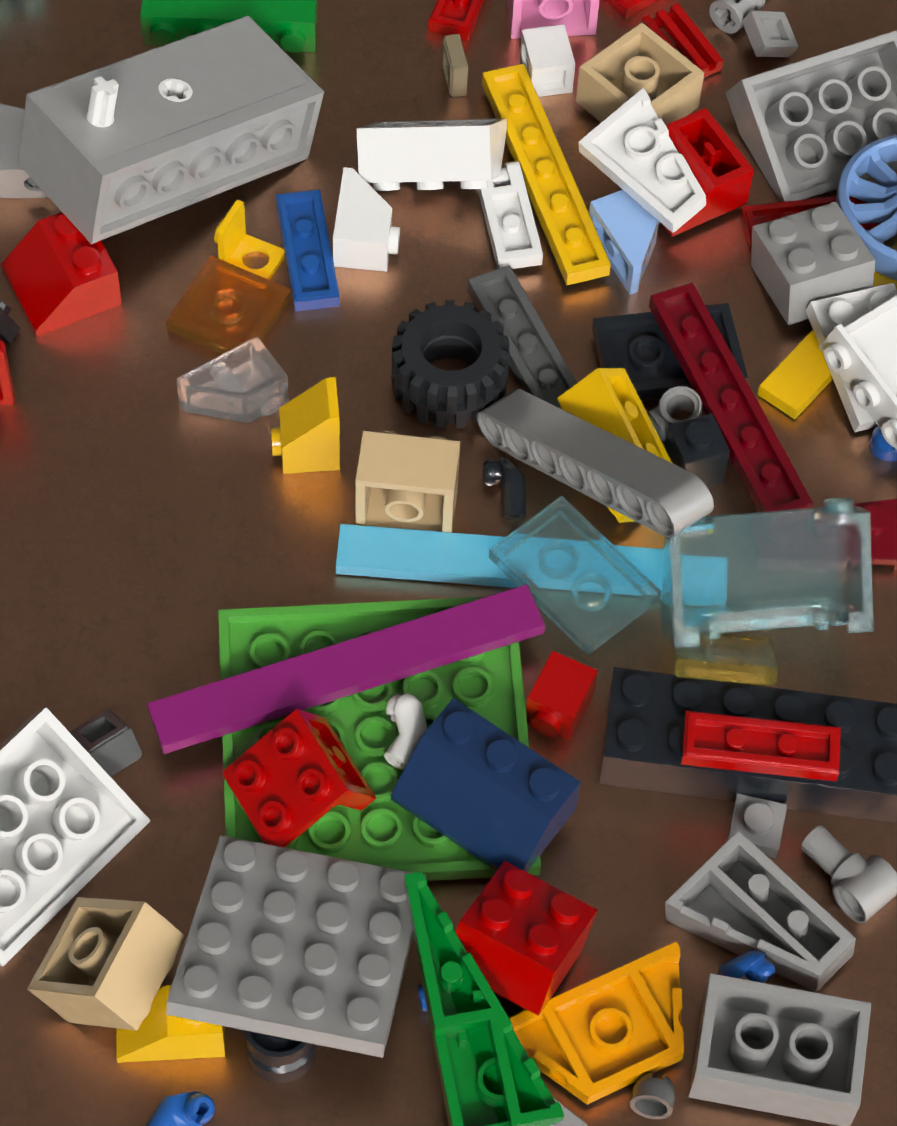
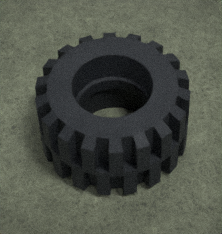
M445 300V305L437 306L435 302L425 305L424 312L418 309L412 311L409 314V321H401L397 327V335L393 337L391 379L392 385H394L393 393L397 401L402 400V408L408 414L417 413L418 421L424 424L429 420L435 421V427L446 429V423H455L456 429L466 427V421L469 420L477 424V413L505 396L508 383L510 343L508 336L503 335L504 327L499 321L491 322L492 314L485 309L477 312L474 310V304L465 302L463 306L455 305V300ZM453 358L466 362L470 366L461 370L448 371L439 369L430 363L439 359Z

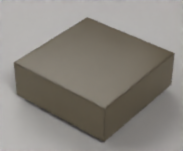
M460 35L444 36L442 40L441 66L449 95L452 98L467 96L468 64Z

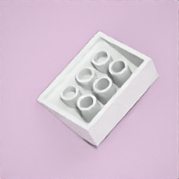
M47 707L30 715L0 744L1 967L151 821Z

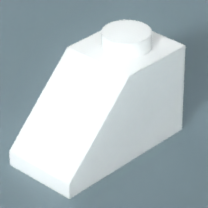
M343 167L333 234L334 267L387 272L389 254H398L400 227L392 226V207L353 168Z

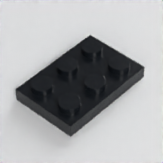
M729 303L705 305L746 381H748ZM652 312L593 318L592 332L600 367L625 368L641 401L661 399L666 391L677 386H686L692 389Z

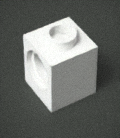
M565 25L541 26L522 30L521 64L524 63L538 97L572 93L575 60Z

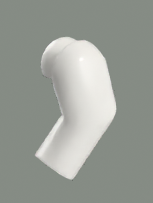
M411 694L392 696L386 706V714L391 715V720L396 722L399 734L385 752L384 757L388 763L400 770L405 769L422 735L428 729L422 703Z

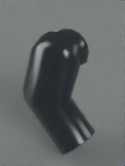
M500 457L499 461L486 460L483 463V482L488 486L500 484L502 489L503 518L519 519L526 517V483L522 472L508 458Z

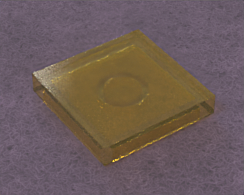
M673 629L671 648L674 673L677 677L769 686L777 683L778 664L771 638Z

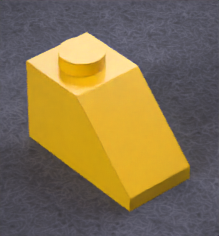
M329 377L279 408L280 427H272L270 431L272 456L282 455L283 474L340 470V420L336 377Z
M166 985L159 988L152 1001L149 1014L141 1022L137 1031L116 1028L117 1063L225 1057V1027L166 1015L167 999L172 986Z

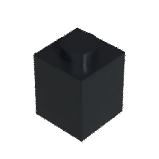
M713 413L668 425L664 448L671 462L695 474L707 487L724 483L730 450Z

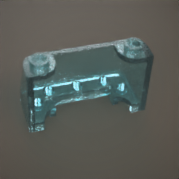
M831 498L824 500L823 507L704 516L672 538L664 536L661 600L662 633L675 648L700 646V635L702 632L709 639H720V633L800 626H814L818 630H828V625L839 626L847 624L848 633L874 632L870 512L864 508L855 507L854 499Z

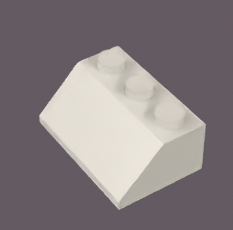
M507 119L376 122L357 128L359 175L367 183H373L375 191L399 190L400 182H416L417 190L443 189V181H460L461 189L487 188V181L499 177L501 173Z

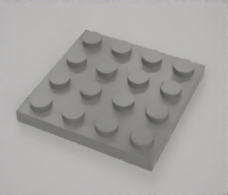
M220 835L168 995L166 1015L383 1058L413 937L404 887V875L411 874L412 872Z

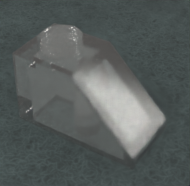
M258 337L177 378L179 406L184 412L250 423L261 416H269L276 413L281 406L289 402L288 376Z

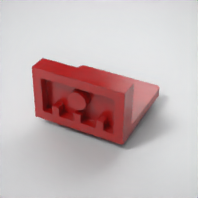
M295 709L223 771L225 780L264 844L283 848L293 842L333 807L342 805L362 811L376 799V796L327 719L300 709Z

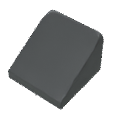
M106 709L70 732L110 777L139 760L142 756V751L132 729L110 709Z

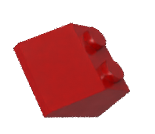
M63 212L38 220L1 263L2 271L36 337L122 305L118 271L102 242L98 241L91 244Z

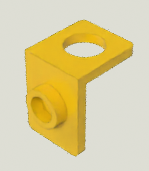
M237 199L226 217L218 224L214 235V242L218 244L219 268L264 286L268 284L284 259L285 251L280 247L246 234L244 202ZM257 251L267 255L269 262L263 268L251 269L244 265L243 258L248 253Z

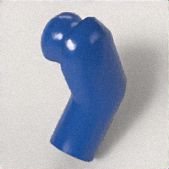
M749 950L723 963L719 967L717 975L744 980L748 978L750 981L765 983L767 979L770 981L774 976L775 966L772 962L765 959L766 953L759 950Z
M190 1091L164 1097L159 1102L146 1126H202L214 1116V1101L209 1095L200 1091Z

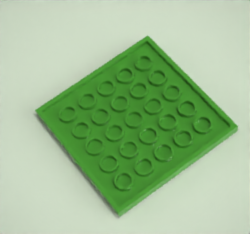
M485 597L218 610L220 680ZM519 642L303 710L327 719L376 796V799L362 811L342 805L333 807L285 848L412 873L422 872L426 875L427 881L491 878L497 871L391 800V794L404 770L395 768L384 757L385 752L399 734L396 722L391 720V715L386 714V706L392 696L413 695L422 703L427 728H429L454 698L529 747ZM288 715L223 735V771ZM224 778L226 836L264 844ZM540 856L528 870V873L531 875H540Z

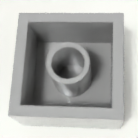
M837 202L752 226L751 267L788 325L809 319L805 310L812 301L873 288L875 258Z

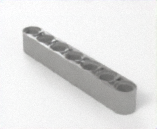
M516 388L477 413V422L481 432L490 444L497 449L667 538L676 536L713 511L714 502L711 493L704 482L695 474L521 389Z

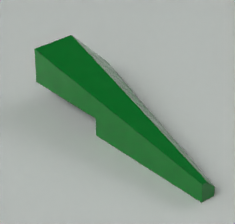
M422 872L405 874L404 887L449 1126H551L563 1121L564 1114L558 1101L554 1100L540 1076L538 1066L532 1057L529 1058L513 1031L512 1023L472 955L465 950L453 929V923L446 911H442L429 889L424 874Z

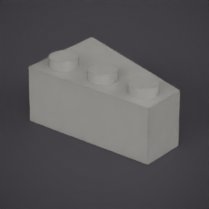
M739 830L665 902L666 921L737 955H741L749 950L762 951L766 953L765 959L774 964L775 973L815 992L853 956L856 938Z

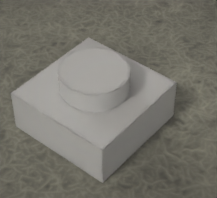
M750 11L742 20L756 57H791L799 48L785 12Z
M737 793L727 841L739 830L767 857L777 858L787 804Z

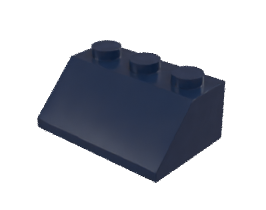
M453 698L422 735L391 794V800L495 871L506 861L528 872L576 810L581 782Z

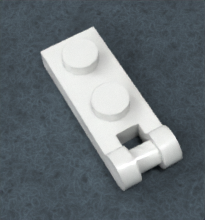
M519 161L504 163V168H501L499 177L487 181V188L476 189L477 193H479L497 269L508 265L512 269L542 265L543 252Z

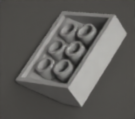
M897 30L743 79L725 92L739 134L779 202L810 199L837 190L846 164L860 149L878 139L897 135ZM897 161L886 163L893 171L897 170ZM864 173L859 178L867 180L872 177L868 173Z

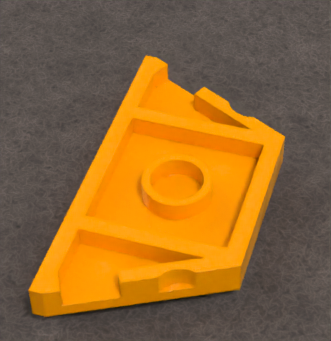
M673 942L551 998L539 1016L525 1010L510 1017L513 1031L529 1058H533L539 1070L588 1105L636 1082L640 1076L648 1072L656 1073L681 1061L684 1055V1032L681 1022L682 988H680V947L678 943Z

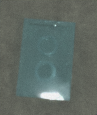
M563 496L549 504L489 550V559L518 587L527 584L536 605L587 655H590L657 603L661 597L662 591Z

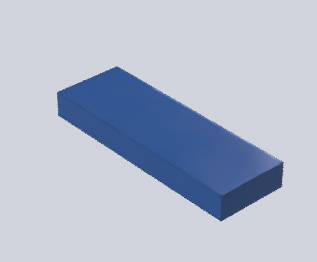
M320 189L276 194V207L295 312L340 306L339 289Z

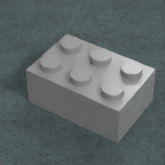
M710 973L702 1000L688 1097L837 1126H851L861 1102L871 1003Z

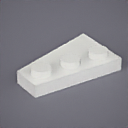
M644 87L578 142L579 152L672 233L677 231L706 206L704 191L683 155L678 153L669 137V130L662 118H658Z

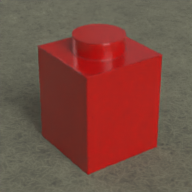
M552 651L527 697V723L531 724L542 735L548 737L558 736L570 741L595 693L598 670Z

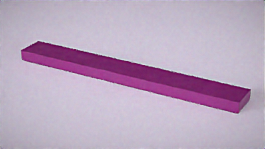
M526 584L147 703L148 713L164 755L289 715L295 709L305 710L544 634L545 623Z

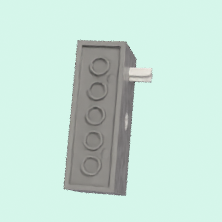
M249 16L27 94L18 164L83 236L93 244L308 159L324 91Z

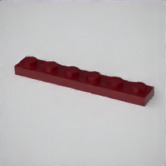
M693 282L650 295L649 308L692 389L699 395L706 415L713 413L729 447V458L766 527L768 528L810 514L813 501Z

